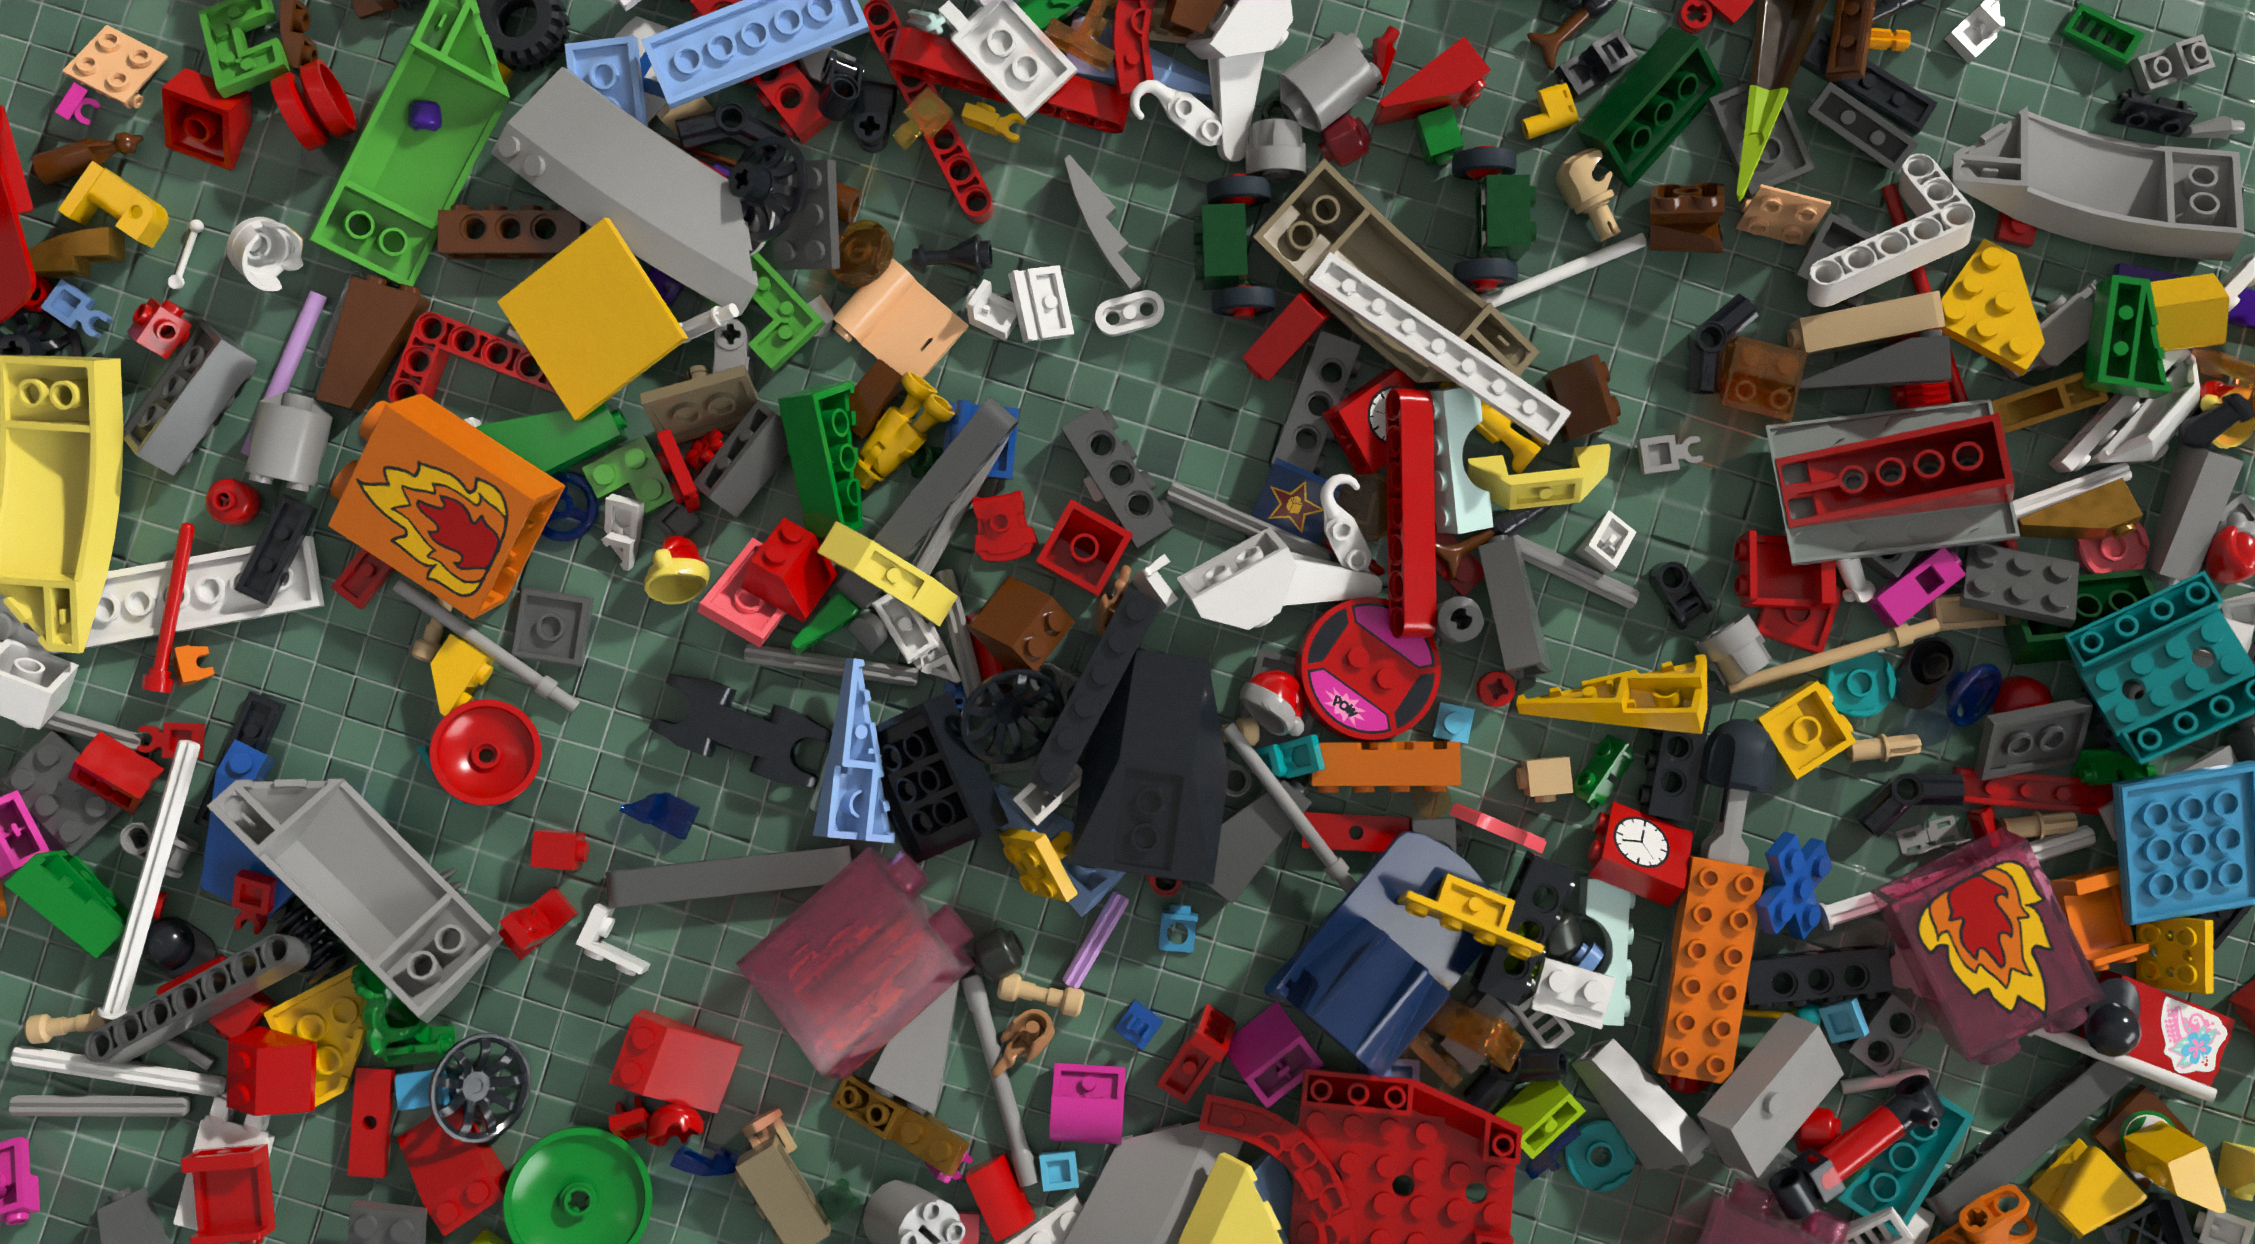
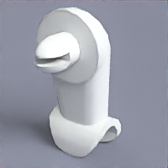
M1860 558L1835 561L1847 588L1842 592L1844 600L1846 602H1853L1856 599L1858 602L1869 601L1874 596L1876 589L1872 582L1866 580Z

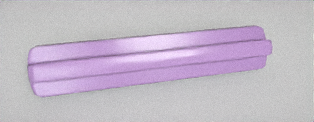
M1117 891L1112 892L1063 976L1062 981L1066 985L1078 989L1129 903V899L1125 895Z

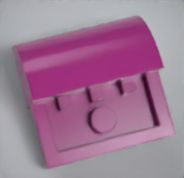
M1054 1063L1050 1141L1121 1145L1126 1067Z

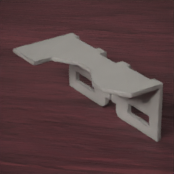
M1954 815L1929 821L1928 828L1922 829L1921 825H1915L1895 831L1903 856L1917 855L1938 847L1971 841L1969 838L1960 837ZM1946 821H1949L1950 825L1944 826L1941 828L1937 827V824L1943 823ZM1908 832H1915V835L1909 836L1906 838H1903L1902 834ZM1954 836V839L1948 840L1945 842H1941L1940 840L1942 838ZM1935 841V845L1926 847L1925 843ZM1920 845V849L1907 852V848Z

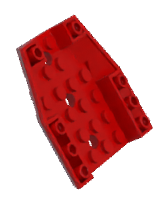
M1304 1068L1297 1128L1316 1144L1334 1169L1338 1170L1341 1174L1340 1180L1350 1200L1356 1222L1358 1244H1514L1510 1230L1515 1164L1520 1165L1521 1126L1415 1079L1383 1076L1381 1080L1376 1075ZM1400 1175L1409 1176L1413 1180L1411 1191L1407 1194L1396 1193L1392 1187L1396 1177ZM1293 1176L1288 1244H1320L1317 1220L1311 1202L1300 1183ZM1479 1182L1485 1186V1196L1480 1201L1474 1202L1466 1198L1465 1191L1469 1184Z

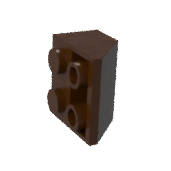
M1598 354L1554 369L1543 376L1549 398L1571 412L1559 430L1563 444L1604 432L1619 423L1617 417L1621 415L1620 406L1617 398L1610 395L1607 382H1610L1609 370L1604 361L1600 362Z

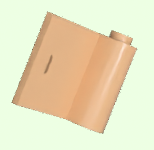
M892 257L887 268L880 276L868 284L861 285L832 318L837 323L833 330L849 343L852 339H855L874 357L884 361L902 376L909 370L923 379L969 327L967 323L920 285Z

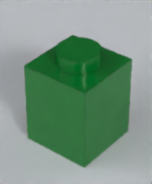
M1452 105L1417 116L1413 126L1426 165L1436 162L1437 166L1451 163L1453 155L1462 151L1465 146Z

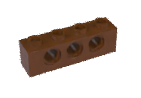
M452 205L450 210H438V253L448 260H551L586 232L585 222L561 205L556 206V210H543L541 206L523 205L521 210H508L506 206L487 205L486 210H472V207L467 205ZM484 224V234L478 239H473L472 233L475 227ZM519 224L521 228L519 235L514 239H508L507 233L510 227ZM549 225H555V234L549 239H543V230Z

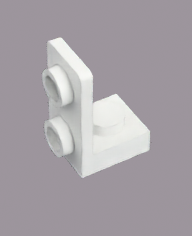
M605 902L595 904L576 942L577 945L585 948L583 953L599 961H603L606 958L617 963L615 967L617 970L630 976H635L636 973L643 974L648 971L650 963L600 940L601 937L606 938L614 926L615 918L611 916L615 908H609Z

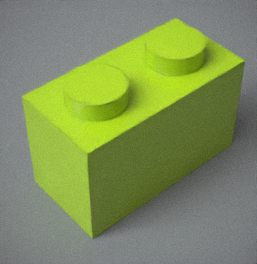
M1559 1081L1530 1082L1495 1115L1522 1127L1521 1148L1534 1159L1586 1110Z

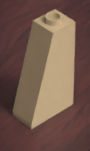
M1934 291L1799 318L1789 324L1790 329L1787 331L1788 346L1790 350H1794L1795 359L1888 344L1898 338L1919 336L1920 331L1939 330L1946 326L1940 292Z

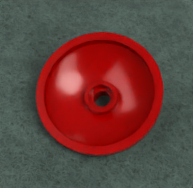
M493 699L470 701L453 709L438 724L430 744V763L438 783L452 797L475 806L503 804L523 793L534 780L540 767L542 755L540 737L530 718L515 706ZM484 751H489L493 754V759L488 763H484L479 759L480 754Z

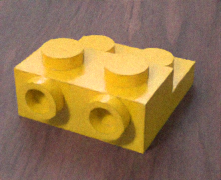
M1818 681L1805 683L1781 698L1778 704L1754 718L1755 722L1769 733L1775 745L1776 755L1792 780L1799 779L1856 742L1851 734L1853 732L1852 725L1844 715L1839 714L1832 704L1834 698L1830 690Z

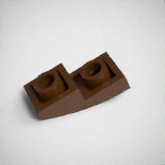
M281 0L280 32L284 51L291 68L300 74L301 66L318 59L317 44L304 34L310 26V14L308 7L299 0Z
M881 359L871 367L854 387V393L849 394L850 411H856V426H851V432L861 440L881 419L884 414L883 408L904 389L901 382L902 375Z

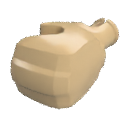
M1591 148L1576 153L1561 163L1556 173V185L1570 209H1574L1576 215L1580 213L1588 214L1599 236V241L1602 242L1619 234L1621 229H1619L1608 206L1609 199L1615 196L1612 189L1607 191L1612 172L1606 173L1598 181L1592 178L1595 165L1603 158L1601 150Z

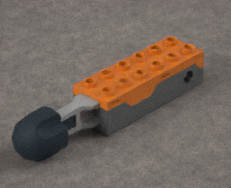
M1731 719L1718 725L1709 735L1704 747L1699 777L1703 783L1720 787L1714 829L1711 834L1701 841L1699 856L1690 854L1685 889L1670 906L1645 1063L1660 1073L1672 1090L1687 1094H1697L1712 1082L1724 1084L1733 1073L1758 918L1754 904L1762 894L1765 869L1748 864L1750 851L1741 838L1748 792L1767 793L1772 789L1776 766V750L1769 733L1758 723L1747 719Z

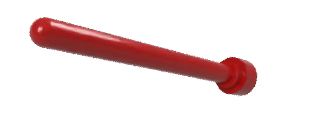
M189 522L181 524L179 528L153 668L148 669V674H143L141 689L172 693L174 679L171 678L172 671H169L168 668L195 532L194 525Z

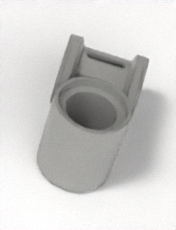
M730 319L727 321L726 326L715 329L713 373L745 365L753 383L754 365L752 348L748 345L753 339L752 332L737 319ZM735 329L741 335L740 338H734L733 344L727 340V335L733 334Z
M147 820L127 825L120 835L122 848L127 853L144 861L155 821ZM141 829L145 830L148 834L146 846L139 840ZM176 832L165 875L181 878L184 873L182 868L191 852L197 851L199 844L193 839Z

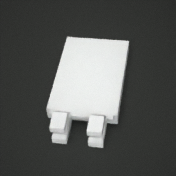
M948 0L938 10L940 12L939 15L945 18V23L954 31L950 34L951 43L1024 121L1034 114L1077 73V68L1013 0H973L979 8L969 18H966Z
M227 1092L222 1093V1096H216L210 1114L200 1121L193 1151L197 1149L268 1144L270 1157L275 1135L269 1134L266 1129L271 1115L253 1116L247 1114L244 1125L232 1122L235 1110L226 1107ZM186 1173L173 1224L198 1231L192 1173Z

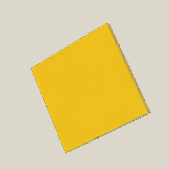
M610 218L600 220L497 301L574 420H582L688 339L686 333Z

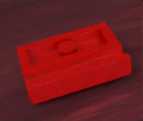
M667 429L656 433L661 452L656 454V458L663 474L671 473L674 483L669 484L676 504L684 503L687 513L701 509L697 489L671 430Z

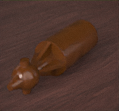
M127 132L115 134L114 141L85 138L34 155L32 158L33 166L40 180L49 186L82 175L92 161L104 167V162L117 151L124 154L134 153L137 145L144 139L142 135H132Z

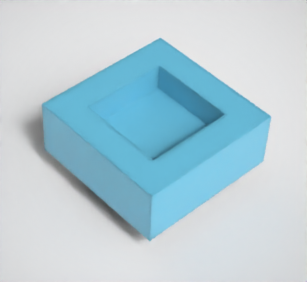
M1438 702L1431 737L1468 744L1475 709Z
M1857 998L1823 1005L1818 1009L1831 1043L1865 1037L1870 1032Z
M1075 1149L1042 1152L1039 1154L1043 1192L1079 1188Z

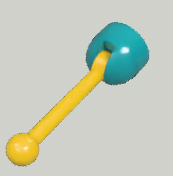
M1818 1003L1798 1006L1792 1012H1785L1815 1023L1820 1027L1821 1015L1818 1010L1820 1008ZM1743 1009L1742 1017L1779 1019L1784 1012Z

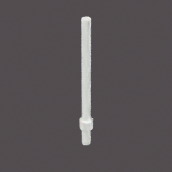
M1643 233L1637 234L1492 294L1483 293L1478 296L1485 302L1491 303L1494 307L1500 306L1647 246L1646 238Z
M1993 1004L1991 1008L1990 1018L2017 1028V1032L2030 1037L2033 1034L2210 1103H2213L2216 1097L2217 1089L2129 1055L2108 1057L2099 1054L2089 1045L2087 1039L2038 1021L2039 1017L2030 1013L2023 1012L2020 1014L2013 1012L2008 1014L1996 1004Z

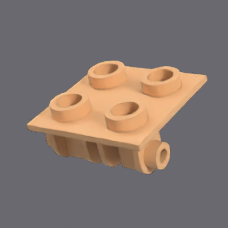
M106 25L62 72L77 80L79 84L87 85L95 89L97 93L104 94L105 97L122 103L128 109L133 107L137 109L143 103V96L140 95L139 89L167 61L168 56Z
M1761 184L1751 199H1744L1741 207V212L1744 213L1736 225V229L1750 232L1753 235H1761L1789 244L1804 246L1830 207L1831 202Z

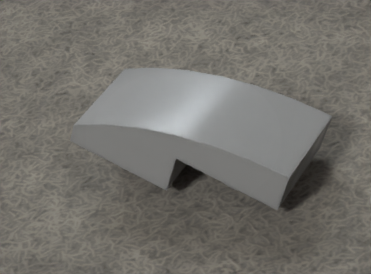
M2203 34L2174 43L2165 49L2139 56L2129 62L2139 91L2142 93H2148L2216 67Z

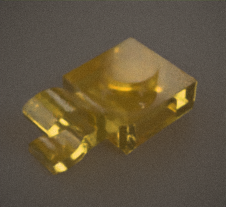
M927 86L903 111L904 116L909 121L901 125L894 132L895 142L904 150H907L921 133L930 140L955 115L954 111Z

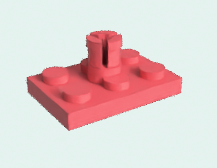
M752 538L702 599L697 612L760 648L786 613L741 588L750 560L763 545V543Z

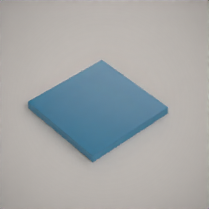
M2250 760L2112 782L2124 923L2136 925L2255 905V761Z

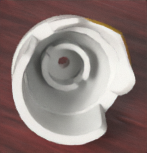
M267 217L246 219L233 229L228 238L226 249L229 261L239 273L244 275L258 289L264 291H278L282 289V285L276 276L284 270L295 271L303 266L301 258L303 238L289 226Z

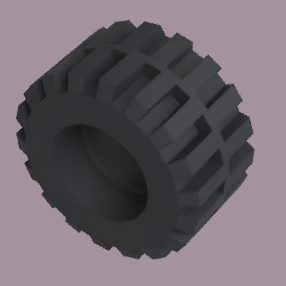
M476 0L480 11V18L486 35L488 34L496 59L501 63L503 62L508 68L515 70L517 66L521 71H530V66L533 65L539 70L544 68L542 62L548 60L552 64L556 60L554 56L556 51L560 53L564 51L565 45L562 43V40H569L570 32L565 26L570 25V21L565 13L566 9L560 0ZM524 7L537 9L536 22L529 32L518 37L505 35L506 22L514 11Z

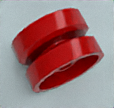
M320 58L301 66L300 78L290 71L271 79L273 96L284 120L296 139L308 151L311 152L327 145L330 138L329 132L340 139L358 131L357 119L347 95L334 73Z

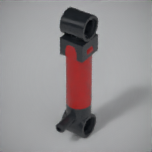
M1913 1075L1903 1079L1896 1085L1894 1089L1895 1095L1818 1152L1810 1148L1790 1162L1792 1167L1782 1169L1770 1178L1768 1186L1787 1219L1799 1220L1811 1215L1819 1205L1818 1199L1824 1203L1829 1202L1846 1189L1842 1182L1916 1126H1923L1930 1130H1936L1939 1127V1119L1943 1116L1945 1110L1930 1079L1926 1075Z

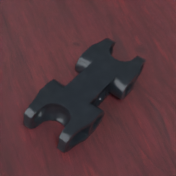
M669 673L666 683L683 691L688 696L691 704L690 713L681 723H672L664 719L652 718L649 729L666 737L681 748L708 757H713L718 742L755 755L749 771L778 783H793L816 788L819 777L800 768L795 759V748L800 741L808 737L823 742H830L833 730L819 724L806 714L777 704H773L769 718L765 719L732 707L731 705L737 692L734 688L709 679H696Z

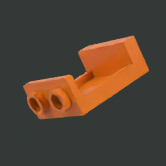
M2106 865L2050 881L2069 966H2083L2087 972L2103 971L2109 969L2108 963L2134 962L2138 960V954L2150 951L2149 943H2136L2134 941L2131 925L2123 922L2119 865Z

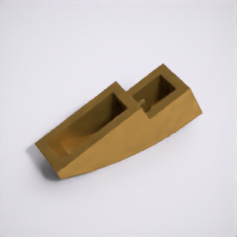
M100 227L74 231L43 241L28 249L35 276L44 279L91 277L90 263L125 262V234L110 227Z
M2083 371L1991 402L1994 414H2000L2003 433L2006 434L2109 401L2107 393L2082 389Z

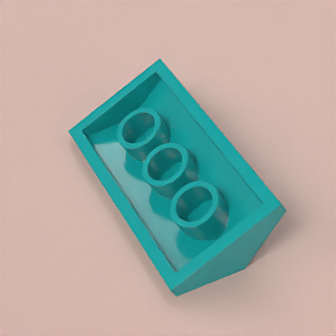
M1937 1093L1945 1110L1943 1116L1939 1119V1127L1936 1130H1930L1923 1126H1916L1843 1180L1846 1189L1834 1198L1863 1217L1893 1206L1902 1221L1908 1226L1975 1116ZM1890 1220L1884 1222L1893 1236L1899 1234Z

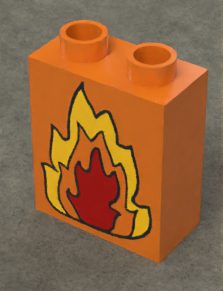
M422 393L393 403H388L385 400L377 402L367 412L359 427V436L368 441L359 461L353 460L345 465L331 486L330 494L339 500V503L328 526L468 617L475 619L507 601L565 485Z

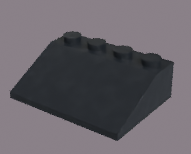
M951 692L925 701L876 725L884 777H881L884 798L889 801L890 811H887V814L911 866L979 838L1009 823L981 759L974 755L964 743L960 731L961 714Z

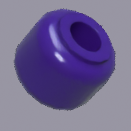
M427 100L411 102L408 107L409 127L414 129V131H437L442 126L440 106L436 102Z

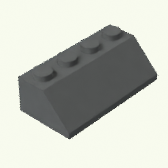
M202 319L123 426V439L136 456L175 476L179 469H183L188 465L193 456L192 451L199 441L206 439L210 435L214 427L213 422L221 411H226L232 405L235 398L234 394L240 385L251 379L258 361L245 348Z

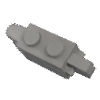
M2096 279L2069 297L2065 298L2062 294L2044 307L2047 313L2038 322L2045 344L2026 373L2030 370L2044 371L2049 367L2058 366L2089 340L2093 308L2085 299L2095 293L2096 283H2098ZM2000 364L2012 380L2021 376Z

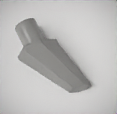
M2220 116L2190 125L2181 137L2228 138L2230 135L2242 134L2245 130V123L2242 120H2233V118L2227 116Z

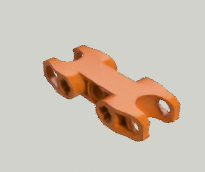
M2003 1185L1965 1206L1960 1212L1958 1223L1926 1244H2028L2036 1236L2038 1227L2027 1214L2030 1206L2029 1199L2016 1185ZM2011 1196L2019 1200L2018 1206L2006 1213L1998 1208L1999 1201L2004 1197ZM2017 1221L2025 1223L2027 1230L2023 1234L2016 1236L2009 1234L2010 1229Z

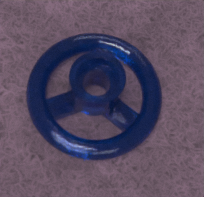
M556 472L550 476L565 485L558 502L564 500L566 508L564 511L558 512L556 504L541 535L553 541L567 542L580 538L591 529L598 514V499L590 483L583 477L571 472ZM567 482L576 485L583 491L588 504L587 512L574 506L573 499L568 494ZM569 516L582 522L579 526L569 531H557L547 526L555 519L562 520Z
M1985 663L1972 668L1967 673L1961 671L1950 685H1947L1946 694L1949 696L1946 714L1948 720L1953 725L1963 727L1976 722L1994 704L2002 685V675L1997 666ZM1989 674L1987 677L1978 678L1982 675ZM1987 691L1985 697H1984L1983 700L1980 702V704L1977 706L1978 702H1979V701L1981 700V698L1983 697V694ZM1959 702L1963 709V716L1958 715Z

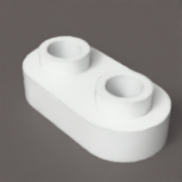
M1143 290L1106 300L1096 310V326L1101 333L1110 337L1153 327L1163 318L1164 302L1159 294L1151 290ZM1143 305H1150L1154 311L1151 315L1144 316L1140 312V308ZM1109 314H1116L1120 320L1117 324L1110 325L1107 323L1106 318Z

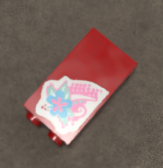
M2108 970L2101 971L2097 984L2109 978H2122L2130 981L2136 987L2140 997L2139 1021L2141 1022L2142 1035L2138 1046L2128 1055L2211 1087L2214 1078L2219 1072V1064L2225 1047L2231 1039L2235 1020L2127 976ZM2084 1017L2078 1036L2086 1039Z

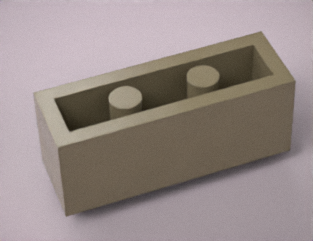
M776 1134L739 1156L735 1166V1177L743 1190L749 1189L755 1198L754 1207L758 1215L763 1220H769L774 1228L773 1236L777 1244H816L830 1235L831 1220Z

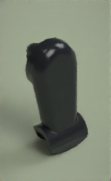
M2239 393L2224 396L2221 399L2222 403L2197 416L2185 419L2179 426L2178 437L2187 447L2202 448L2207 446L2236 422L2243 423L2252 419L2254 416L2252 405Z

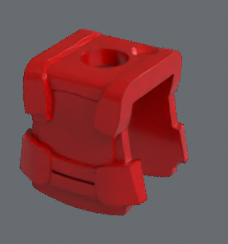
M1022 490L1004 495L972 498L974 513L978 520V535L974 536V552H976V555H980L984 561L1003 562L1019 559L1033 553L1034 546L1039 545L1033 526H1028L1024 515L1025 500Z

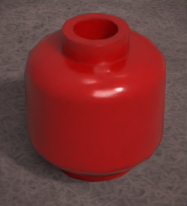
M233 478L222 479L215 482L208 489L205 496V506L209 515L215 521L231 526H243L252 522L258 516L261 508V498L258 491L249 483Z
M1816 1107L1791 1138L1794 1140L1796 1150L1803 1153L1810 1148L1818 1152L1841 1135V1119L1835 1118L1833 1111L1829 1108Z

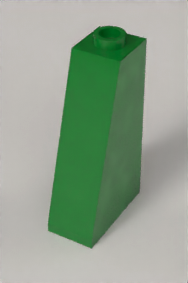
M605 402L582 420H574L568 409L475 427L551 477L629 439L624 430L628 427V423L619 408L614 410L612 406Z

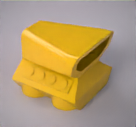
M2080 1138L2073 1144L2063 1146L2057 1154V1160L2048 1169L2038 1171L2032 1179V1185L2029 1187L2030 1193L2079 1240L2084 1235L2137 1207L2147 1199L2146 1194L2101 1149L2096 1146H2087Z

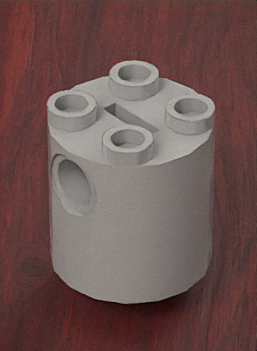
M1335 31L1320 45L1310 50L1278 76L1280 105L1290 120L1296 121L1302 127L1320 133L1377 88V83L1382 80V74L1376 65L1372 62L1368 63L1361 53L1363 45L1354 33L1350 32L1345 36Z
M283 392L258 401L250 437L249 457L243 471L249 472L248 480L266 484H273L274 478L287 480L286 488L310 492L311 486L318 487L319 467L323 456H325L333 417L313 398Z
M893 1180L883 1184L872 1194L865 1207L863 1225L865 1235L872 1244H959L965 1236V1226L960 1222L959 1214L951 1204L908 1180Z

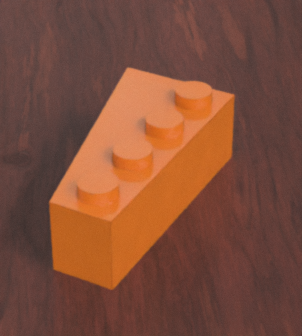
M1319 742L1326 770L1309 774V785L1318 786V793H1339V786H1353V792H1375V786H1389V792H1410V786H1424V791L1443 792L1446 791V786H1461L1460 742Z

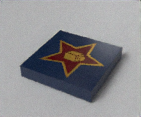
M1276 458L1251 516L1316 544L1324 528V509L1321 505L1320 493L1327 479ZM1338 485L1333 492L1335 501L1341 492V485Z

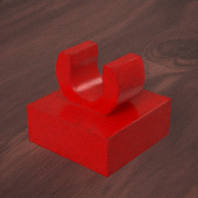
M638 1096L634 1097L635 1107L633 1110L626 1112L625 1105L619 1101L615 1104L617 1115L608 1117L610 1131L625 1141L646 1136L650 1114L646 1111L645 1103Z

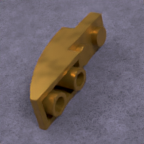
M851 1073L845 1074L831 1106L884 1140L896 1142L947 1176L955 1175L970 1142L947 1129L949 1125L927 1112L921 1114L906 1106V1100L896 1095L893 1098L886 1097L874 1090V1084Z

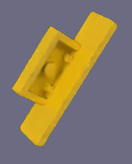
M1451 874L1443 876L1435 901L1408 890L1400 894L1397 903L1406 906L1405 911L1411 915L1426 918L1428 915L1440 920L1439 925L1443 928L1455 932H1460L1461 929L1474 934V940L1485 945L1494 946L1497 943L1508 948L1507 953L1516 958L1528 960L1529 957H1535L1543 952V945L1506 930L1515 904L1514 900Z

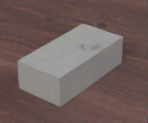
M1784 1012L1697 1116L1723 1162L1758 1178L1844 1073L1819 1025Z

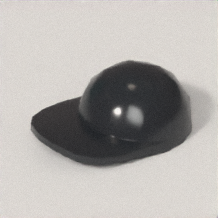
M1928 637L1917 642L1908 651L1895 673V695L1905 707L1913 710L1923 709L1933 704L1941 696L1947 685H1950L1958 676L1961 668L1960 655L1956 647L1947 639Z
M165 917L150 925L142 951V956L151 966L156 967L173 979L215 958L217 954L214 942L209 936L188 921L178 917Z
M2109 978L2098 983L2090 992L2084 1022L2085 1037L2089 1045L2099 1054L2108 1057L2128 1055L2138 1046L2142 1035L2141 1022L2139 1021L2140 997L2136 987L2130 981L2122 978Z

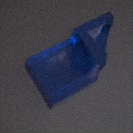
M664 792L661 794L653 793L635 803L625 804L619 810L644 824H651L678 839L686 840L700 807L669 792Z
M1574 1123L1534 1159L1530 1157L1525 1171L1532 1180L1536 1179L1548 1168L1553 1172L1561 1167L1553 1156L1582 1134Z
M682 1146L675 1153L670 1166L699 1176L725 1175L735 1173V1166L739 1155L721 1147L715 1153L714 1158L711 1159L688 1147Z

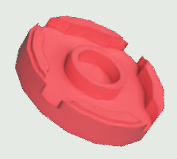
M2138 522L2134 532L2119 539H2115L2114 536L2103 540L2075 539L2074 552L2079 566L2086 574L2143 569L2146 563V555L2150 548L2146 530Z

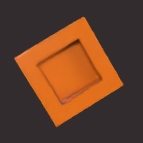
M186 645L172 650L171 658L178 687L193 685L214 675L213 667L200 668L196 663L198 657H204L209 654L208 646L190 647V645Z

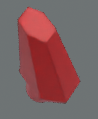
M1388 26L1382 38L1377 37L1373 39V64L1376 65L1382 74V80L1378 82L1381 86L1385 85L1394 55L1397 52L1393 45L1399 37L1400 31L1393 26Z

